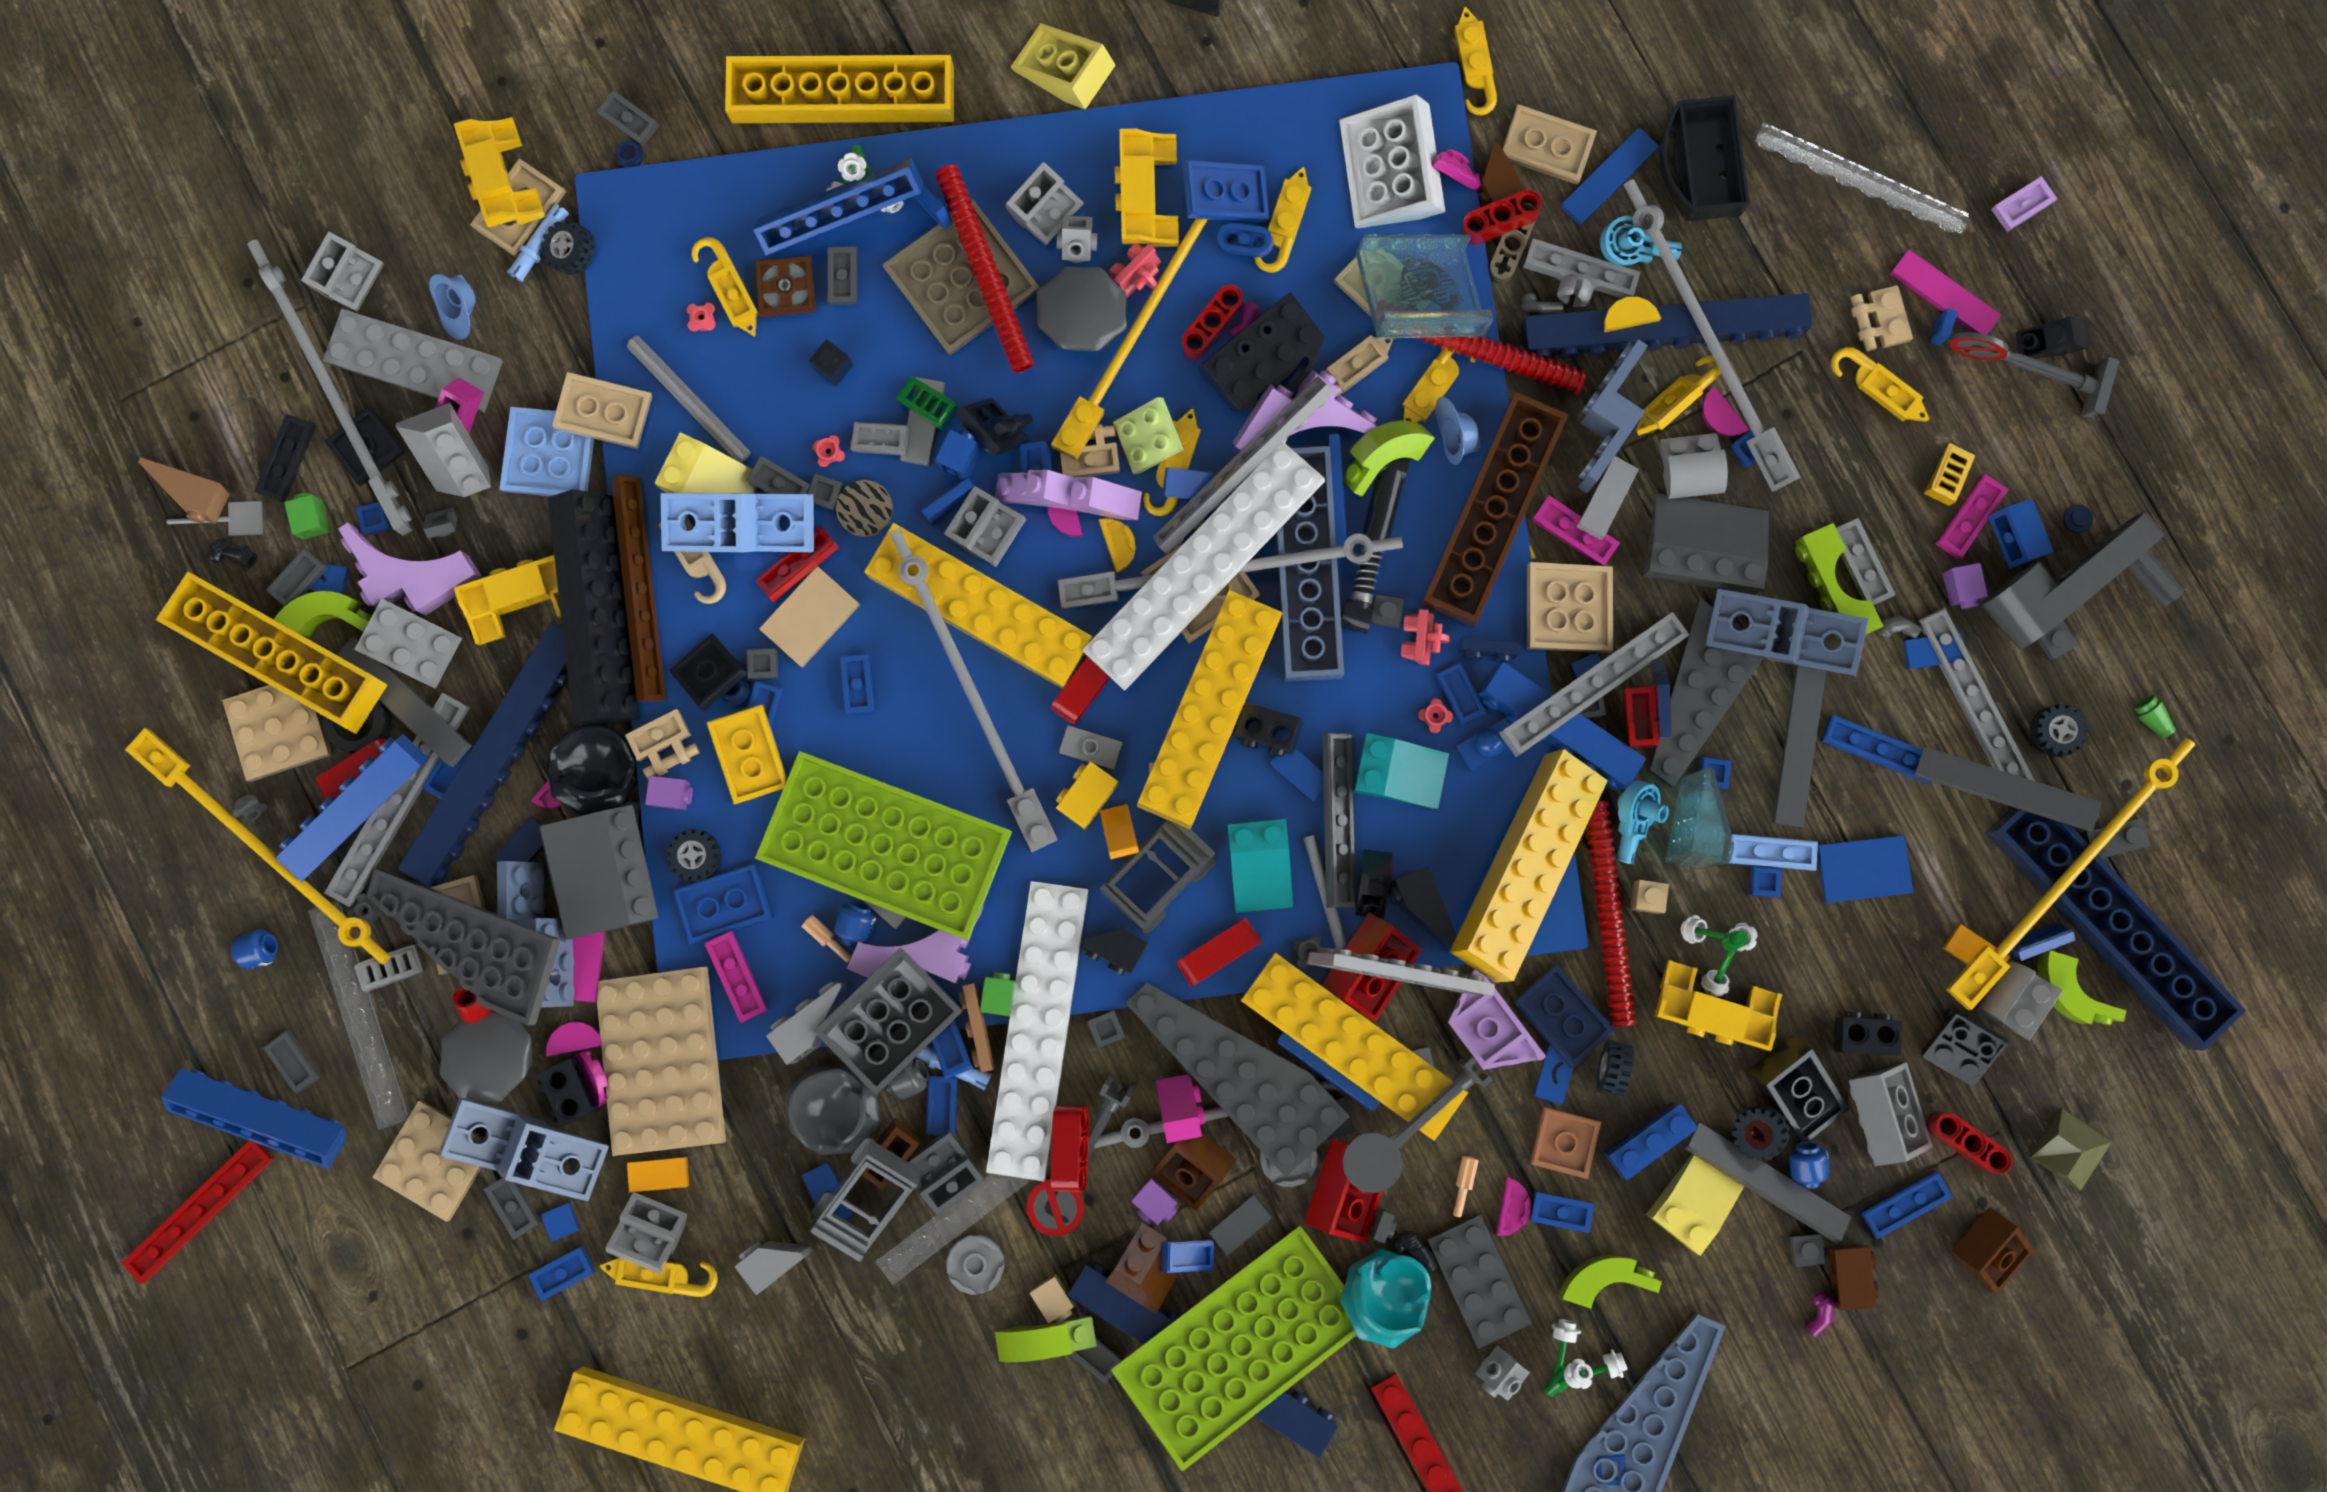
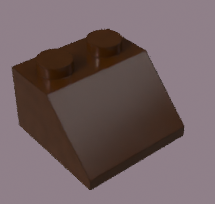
M1202 1132V1137L1174 1142L1150 1174V1176L1195 1211L1222 1182L1236 1161L1233 1156Z
M1989 1207L1985 1213L1980 1214L1975 1219L1973 1227L1968 1233L1956 1241L1951 1252L1960 1264L1997 1295L2032 1255L2034 1249L2015 1224Z
M1142 1222L1132 1235L1108 1276L1106 1283L1156 1314L1179 1272H1161L1162 1242L1169 1240Z

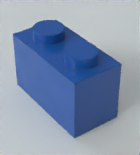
M950 429L935 458V462L942 474L959 482L966 478L970 479L981 457L978 444L974 441L975 437L963 430H959L957 433Z
M2033 499L2008 506L1988 516L2009 569L2054 552Z

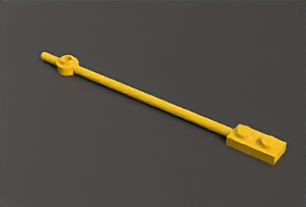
M1196 218L1090 398L1086 400L1079 396L1051 443L1053 449L1077 461L1105 413L1104 409L1098 406L1207 220L1214 219Z
M144 728L125 749L165 786L172 787L177 782L339 926V939L344 945L351 947L362 946L382 965L390 959L391 956L370 938L371 928L367 921L355 917L347 918L305 880L301 882L276 859L277 855L185 774L191 765L150 729ZM356 928H359L360 935L355 938L353 932Z
M2185 738L2167 759H2157L2147 764L2144 770L2146 782L2018 925L1994 951L1989 946H1984L1950 983L1946 990L1967 1010H1972L2011 967L2003 960L2006 955L2155 789L2168 788L2176 783L2179 775L2177 765L2195 746L2192 740ZM2157 769H2159L2162 773L2160 779H2158L2155 774Z

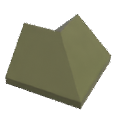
M2060 1108L2029 1157L2081 1191L2112 1142Z

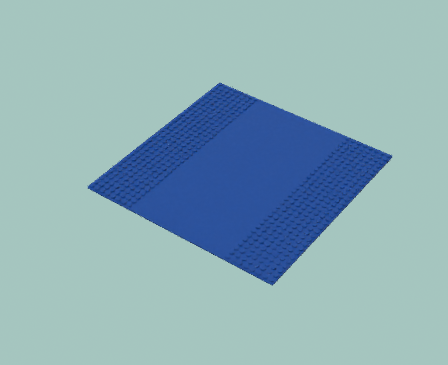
M1457 63L1426 65L587 172L576 175L575 185L579 223L590 231L589 233L593 234L595 239L592 241L596 243V248H593V252H596L595 257L590 258L592 264L585 266L587 269L585 270L595 377L597 380L652 394L638 449L602 441L608 495H613L611 477L615 475L634 476L641 479L666 701L638 702L640 719L631 721L632 731L678 709L692 735L682 740L684 747L686 748L696 743L700 751L699 754L691 757V761L685 764L679 763L667 769L668 773L662 776L655 775L656 777L682 779L690 782L689 787L693 789L691 804H687L686 811L645 805L649 779L645 776L643 769L652 765L649 757L642 761H637L635 757L646 865L659 917L652 921L657 972L708 967L717 1060L778 1053L766 1037V1035L772 1032L770 1028L772 1024L782 1017L794 1016L796 1014L794 1009L807 999L815 1000L821 995L818 991L832 981L834 983L838 981V983H848L850 985L843 1000L844 1002L868 979L847 969L849 963H846L828 945L822 946L801 927L805 920L814 914L835 935L833 939L850 955H853L856 947L843 944L840 941L841 938L834 932V926L842 906L849 904L850 901L866 903L856 897L755 859L783 789L738 804L733 803L706 722L746 710L755 681L783 688L771 730L787 778L799 751L1012 831L984 901V908L974 926L970 941L966 948L961 947L959 950L960 953L969 956L967 962L971 964L965 980L959 979L958 983H953L925 971L961 1008L959 992H964V985L977 982L980 1001H982L985 977H992L993 972L1011 974L1010 980L1016 981L1031 881L1089 890L1082 939L1124 929L1148 943L1132 973L1130 974L1125 971L1123 976L1108 968L1110 962L1101 956L1096 961L1082 953L1085 947L1081 945L1070 1015L1128 1008L1129 1006L1126 1002L1146 983L1179 1001L1244 993L1248 991L1274 953L1281 956L1315 982L1322 983L1332 968L1308 964L1306 968L1299 967L1297 965L1298 956L1297 952L1293 949V943L1296 940L1305 941L1309 940L1311 936H1317L1321 940L1320 948H1336L1303 840L1305 837L1315 836L1325 869L1324 790L1311 803L1269 766L1270 762L1276 757V755L1268 753L1269 748L1258 745L1257 749L1241 745V740L1235 736L1242 710L1191 827V830L1215 852L1216 865L1201 881H1191L1165 908V918L1149 934H1143L1100 892V887L1124 865V859L1128 856L1110 858L1100 811L1088 828L1084 830L1056 809L1059 805L1056 802L1057 797L1065 787L1070 790L1076 781L1073 776L1082 764L1085 766L1089 764L1088 762L1059 754L1067 726L1069 725L1123 742L1115 770L1098 766L1119 781L1118 787L1101 810L1128 804L1137 845L1146 842L1167 821L1162 817L1138 808L1137 803L1149 777V763H1155L1212 629L1190 644L1180 633L1125 691L1110 678L1079 721L1072 725L1050 708L1063 689L945 622L1024 790L1034 788L1058 839L1047 846L1031 852L1007 802V799L1014 797L1011 787L927 611L869 579L864 573L890 527L895 523L1094 638L1141 588L1118 592L1119 601L1062 609L1058 580L1113 571L1116 573L1098 520L1108 517L1077 511L1083 537H1070L1067 534L1061 533L1053 526L1048 515V507L1004 504L1023 515L1026 521L998 565L994 567L981 558L966 552L944 535V532L964 502L931 525L924 517L922 509L960 483L942 474L935 462V458L950 429L957 433L959 430L970 433L975 437L974 441L978 444L981 457L969 479L974 486L995 497L999 473H1022L1020 447L993 457L992 454L984 450L981 442L963 426V422L956 415L963 406L992 397L1008 416L1026 413L1032 415V423L1026 425L1022 430L1029 438L1026 443L1039 441L1052 443L1079 396L1086 400L1090 398L1154 288L1151 289L1145 285L1140 291L1136 289L1126 298L1127 327L1121 334L1117 335L1111 344L1100 351H1073L1059 348L1037 326V294H1035L1014 309L1016 313L1014 318L1019 320L1017 326L1022 328L1021 334L1025 336L1024 342L1028 343L1027 350L1031 351L1032 355L1030 358L1034 359L1035 364L1027 371L1013 373L1010 370L1012 365L1008 364V357L1004 354L1005 348L1001 347L1000 343L1002 340L998 339L997 335L999 332H996L994 329L996 324L949 356L884 270L882 264L938 225L913 197L903 200L902 208L895 213L878 210L768 255H765L753 231L757 220L824 193L827 188L831 187L833 182L842 183L843 177L842 172L838 170V163L840 159L844 158L845 154L851 153V147L854 145L862 147V153L865 155L866 162L872 172L912 157L923 185L945 206L949 216H951L935 173L945 165L954 164L959 167L958 173L962 175L963 179L961 181L965 182L966 187L964 189L968 190V197L976 202L1038 286L1041 287L1067 266L1100 267L1110 276L1109 269L1115 263H1121L1126 267L1131 262L1127 253L1134 244H1122L1121 211H1116L1115 194H1121V184H1115V166H1120L1119 129L1137 128L1151 133L1176 134L1177 165L1154 166L1156 215L1178 216L1179 246L1196 219L1187 218L1182 166L1185 160L1264 165L1270 219L1266 223L1207 220L1098 405L1105 411L1099 422L1103 426L1114 425L1113 422L1157 397L1164 398L1172 421L1177 422L1188 411L1194 409L1197 426L1201 429V433L1188 470L1219 473L1241 451L1235 447L1233 440L1253 410L1232 412L1197 367L1231 339L1228 328L1241 322L1243 310L1241 309L1237 317L1200 360L1194 361L1184 356L1182 337L1216 293L1225 285L1237 286L1243 295L1242 305L1246 301H1254L1259 305L1261 314L1282 296L1291 292L1326 337L1323 339L1319 356L1311 371L1314 370L1320 374L1322 370L1325 371L1326 368L1370 335L1373 337L1390 336L1379 324L1374 326L1373 318L1334 283V279L1372 240H1375L1400 264L1404 257L1427 261L1444 273L1440 274L1439 277H1448L1440 279V281H1452V283L1440 284L1437 273L1431 270L1411 273L1413 276L1424 273L1434 274L1438 281V287L1439 284L1440 286L1454 284V286L1437 288L1436 290L1438 291H1434L1447 290L1445 292L1436 294L1433 292L1434 296L1446 294L1444 297L1435 298L1436 302L1447 299L1446 302H1437L1439 305L1449 303L1448 295H1456L1461 298L1459 306H1453L1459 312L1456 314L1448 313L1449 315L1446 316L1451 317H1446V321H1444L1445 326L1451 324L1454 329L1460 327L1461 331L1469 330V334L1475 332L1478 337L1484 335L1486 340L1492 338L1495 343L1499 341L1485 242L1476 245L1468 244L1464 241L1461 234L1466 214L1480 208L1477 189L1474 191L1439 171L1445 205L1444 213L1420 220L1358 229L1355 228L1340 119L1418 95L1430 106L1437 155L1441 152H1446L1448 149L1460 152L1470 161L1467 165L1475 175L1460 69ZM1043 161L1064 180L1063 184L1084 202L1073 216L1092 217V233H1097L1098 239L1097 251L1092 250L1090 261L1073 263L1069 260H1062V249H1057V234L1045 246L1027 228L1023 229L1006 209L1005 204ZM1304 167L1308 184L1312 189L1284 268L1274 273L1264 272L1259 269L1254 257L1225 252L1217 241V234L1220 228L1227 223L1261 226L1268 230L1284 180L1290 179ZM1478 224L1468 226L1470 230L1475 232L1482 229ZM704 237H713L722 243L757 311L758 300L754 261L811 255L817 313L767 318L757 316L755 337L739 327L734 328L707 277L709 267L718 259L713 249L706 246L698 252L699 261L694 262L691 256L694 244ZM1232 237L1229 243H1235L1238 237ZM1264 241L1257 242L1256 247H1262ZM1139 244V245H1141V246H1143V247H1146L1148 244ZM1273 246L1272 251L1268 255L1261 257L1262 261L1267 264L1274 263L1280 248ZM828 247L857 248L858 305L828 304ZM1154 247L1157 257L1162 262L1157 267L1159 271L1153 276L1157 283L1178 247ZM1405 258L1402 262L1403 265L1410 259ZM1415 262V267L1413 269L1407 268L1406 270L1414 271L1419 267L1420 263ZM1423 278V279L1420 280V282H1425V281H1427L1428 279H1427V278ZM1228 296L1222 302L1227 306H1232L1237 303V300L1232 296ZM705 303L713 304L715 307L713 312L716 322L715 328L710 331H691L687 326L690 321L687 307L690 304H695L696 306H702ZM1430 303L1420 315L1427 316V319H1436L1440 308ZM700 315V316H699V319H703V318H704L703 315ZM1209 318L1205 321V324L1208 327L1214 328L1220 322L1215 318ZM1264 327V333L1269 334V328ZM1403 333L1393 340L1387 354L1389 358L1386 362L1340 395L1354 404L1352 409L1361 414L1362 410H1365L1377 418L1375 422L1377 426L1394 421H1403L1404 408L1402 404L1442 349L1439 344L1433 346L1430 341L1424 343L1421 338L1415 340V336L1409 338L1406 336V333ZM640 336L750 451V455L746 461L742 462L745 466L753 469L760 456H763L810 485L814 474L842 482V490L852 482L869 480L883 486L892 498L894 511L891 522L878 535L866 538L854 536L842 526L837 517L836 507L834 511L813 505L814 531L822 526L839 546L818 567L853 597L860 606L803 668L759 629L811 573L809 572L776 601L772 602L755 580L788 552H710L725 579L726 592L718 602L705 604L698 601L694 593L699 592L706 597L714 594L716 586L710 576L702 578L691 577L674 551H662L661 528L658 524L661 523V493L666 492L662 491L655 484V481L679 433L681 432L732 459L734 458L627 348L628 341L631 338ZM826 339L846 353L853 363L852 368L837 387L817 373L809 363L810 358ZM1193 339L1187 343V346L1191 349H1199L1202 343L1199 340ZM1242 345V351L1247 352L1248 347ZM1455 350L1451 358L1457 363L1459 374L1444 397L1452 402L1458 413H1465L1476 422L1479 429L1481 448L1477 452L1464 455L1459 464H1452L1445 453L1435 409L1425 423L1423 421L1418 422L1435 438L1419 461L1410 458L1391 538L1402 537L1403 548L1386 550L1380 555L1383 559L1379 560L1380 567L1377 568L1379 574L1375 576L1377 582H1374L1373 587L1375 589H1372L1371 593L1373 595L1372 606L1375 595L1404 599L1399 629L1370 624L1368 634L1341 628L1344 676L1342 679L1284 682L1280 618L1245 702L1300 717L1303 721V726L1296 749L1322 772V734H1352L1353 789L1363 739L1366 733L1394 738L1449 753L1438 810L1353 793L1355 885L1357 900L1363 849L1392 852L1391 881L1429 866L1456 935H1458L1544 755L1554 752L1555 747L1547 741H1539L1517 757L1509 749L1469 771L1455 746L1507 717V714L1499 709L1493 710L1483 703V698L1479 696L1487 713L1460 726L1434 676L1436 673L1461 661L1478 694L1493 668L1502 662L1494 661L1493 656L1482 655V659L1465 658L1464 653H1458V645L1461 638L1520 643L1519 655L1515 659L1511 658V662L1504 663L1552 694L1545 650L1527 649V564L1532 562L1525 515L1480 618L1473 628L1420 605L1509 405L1504 368H1498L1497 364L1491 366L1488 361L1483 363L1480 358L1472 363L1470 361L1471 355L1468 358L1465 357V353L1459 355ZM1303 357L1294 371L1279 384L1288 388L1303 372L1308 359ZM911 376L944 382L943 395L957 403L959 407L943 431L938 428L936 429L929 466L901 462V455L859 453L850 450L854 422L907 425L910 409L898 402L896 397ZM1299 386L1293 391L1294 394L1291 398L1294 399L1298 393ZM914 387L906 397L910 401L913 397ZM1264 392L1258 394V400H1260ZM941 404L940 413L945 407L943 404ZM1320 426L1305 429L1288 436L1285 444L1290 448L1327 446L1329 434H1339L1341 440L1342 472L1344 476L1348 467L1356 459L1349 451L1366 434L1346 427ZM1115 429V436L1106 437L1104 440L1105 444H1117L1120 473L1091 477L1142 492L1138 520H1117L1130 528L1135 537L1136 545L1133 561L1125 570L1116 574V579L1122 580L1142 577L1141 572L1167 555L1158 547L1153 536L1191 499L1179 498L1176 507L1168 515L1154 516L1149 513L1143 503L1145 493H1149V501L1154 507H1162L1167 497L1162 496L1163 488L1156 480L1159 464L1140 474H1133ZM835 435L840 440L839 447L844 452L845 458L842 462L835 461L829 463L828 467H821L817 462L819 459L818 455L812 448L813 443ZM1090 439L1086 446L1096 445V439ZM1051 446L1052 471L1063 474L1060 452ZM827 449L826 453L830 454L831 449ZM1376 477L1363 496L1354 493L1343 481L1347 538L1353 534H1362ZM757 487L754 494L768 493ZM1233 490L1232 492H1230V493L1225 497V500H1226L1235 490ZM1217 509L1212 510V511L1204 518L1203 523H1204ZM689 514L688 517L695 527V519ZM786 515L781 516L779 520L782 530L786 531L790 527V519ZM1199 527L1194 530L1192 529L1184 537V540L1181 543V545L1184 544L1199 529ZM1276 533L1251 559L1277 556ZM1356 545L1354 553L1357 555L1362 554L1361 549L1363 546ZM1347 557L1337 558L1341 617L1345 601L1350 599L1351 592L1354 591L1352 587L1356 585L1354 581L1358 577L1356 571L1360 569L1358 564L1352 563ZM1278 567L1245 572L1260 593V597L1255 601L1280 611ZM1419 609L1429 610V613L1434 614V624H1443L1442 634L1450 636L1449 643H1441L1440 653L1431 652L1430 666L1420 665L1416 661L1405 659L1401 656L1402 643L1416 642L1417 632H1406L1404 630L1405 615L1419 614ZM711 633L721 641L746 672L747 650L775 648L778 650V679L749 680L748 675H746L742 679L748 683L750 690L747 699L743 703L729 705L720 697L704 712L697 706L669 670ZM869 654L875 712L846 715L840 657ZM1433 699H1440L1447 711H1451L1453 714L1452 721L1443 724L1438 733L1430 732L1426 722L1418 718L1419 711L1426 709ZM1434 713L1433 717L1438 718V714ZM1260 721L1251 722L1248 726V733H1258L1261 730L1262 723ZM1278 730L1275 734V740L1277 742L1286 741L1289 737V730ZM670 746L658 753L661 759H664L674 754L675 751L673 746ZM1286 819L1293 908L1236 913L1227 825ZM688 829L707 832L720 845L722 860L719 861L720 867L714 871L715 874L713 876L757 863L773 913V919L733 931L769 1009L743 1023L739 1022L704 944L715 938L689 945L672 891L673 889L695 883L674 875V872L668 867L669 862L666 861V856H668L666 850L667 846L670 847L671 839L677 837L679 832H684ZM1161 840L1150 849V851L1156 853V857L1179 879L1190 869ZM1575 851L1526 956L1578 950L1588 946ZM1146 854L1115 886L1146 915L1177 882L1157 863L1149 860ZM1388 895L1384 919H1379L1392 925L1422 949L1413 964L1429 965L1432 968L1466 964L1446 950L1402 911L1399 904L1394 905L1390 895ZM1336 908L1348 945L1366 916L1355 915L1356 908ZM872 909L871 912L876 916L871 937L865 943L880 947L902 946L920 941L932 935L938 929L910 918H906L897 929H894ZM1247 917L1262 943L1191 987L1175 962ZM1307 949L1306 953L1309 955V952L1312 951L1310 949ZM962 1009V1012L956 1017L959 1029H965V1021L970 1020L967 1009ZM983 1012L986 1026L1009 1023L1010 1016ZM822 1042L821 1046L819 1047H825L827 1045L824 1042Z

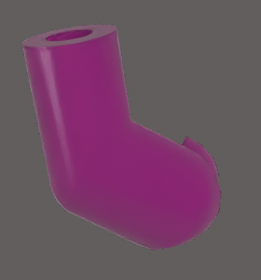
M1246 301L1242 305L1243 316L1241 322L1228 328L1231 338L1261 315L1260 307L1254 301Z
M1819 1292L1813 1298L1814 1305L1818 1307L1817 1315L1804 1326L1814 1338L1827 1328L1834 1319L1835 1302L1832 1297H1828L1824 1292Z

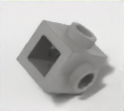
M1064 216L1062 232H1057V249H1062V260H1069L1073 263L1090 261L1092 250L1097 251L1098 235L1097 233H1092V217Z
M1496 1346L1492 1353L1483 1360L1481 1367L1475 1374L1484 1381L1481 1387L1495 1398L1499 1394L1509 1401L1512 1395L1519 1391L1521 1384L1530 1372L1499 1346Z

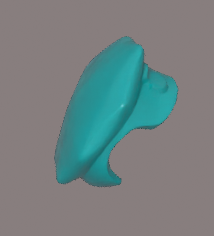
M1378 1249L1364 1259L1353 1263L1348 1270L1341 1304L1351 1321L1357 1337L1388 1348H1396L1402 1342L1421 1331L1431 1297L1430 1277L1423 1265L1414 1258L1385 1249Z

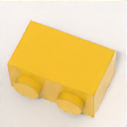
M1091 761L1087 766L1082 764L1073 776L1076 780L1070 790L1065 787L1056 799V802L1059 803L1056 809L1084 830L1088 828L1119 785V781Z

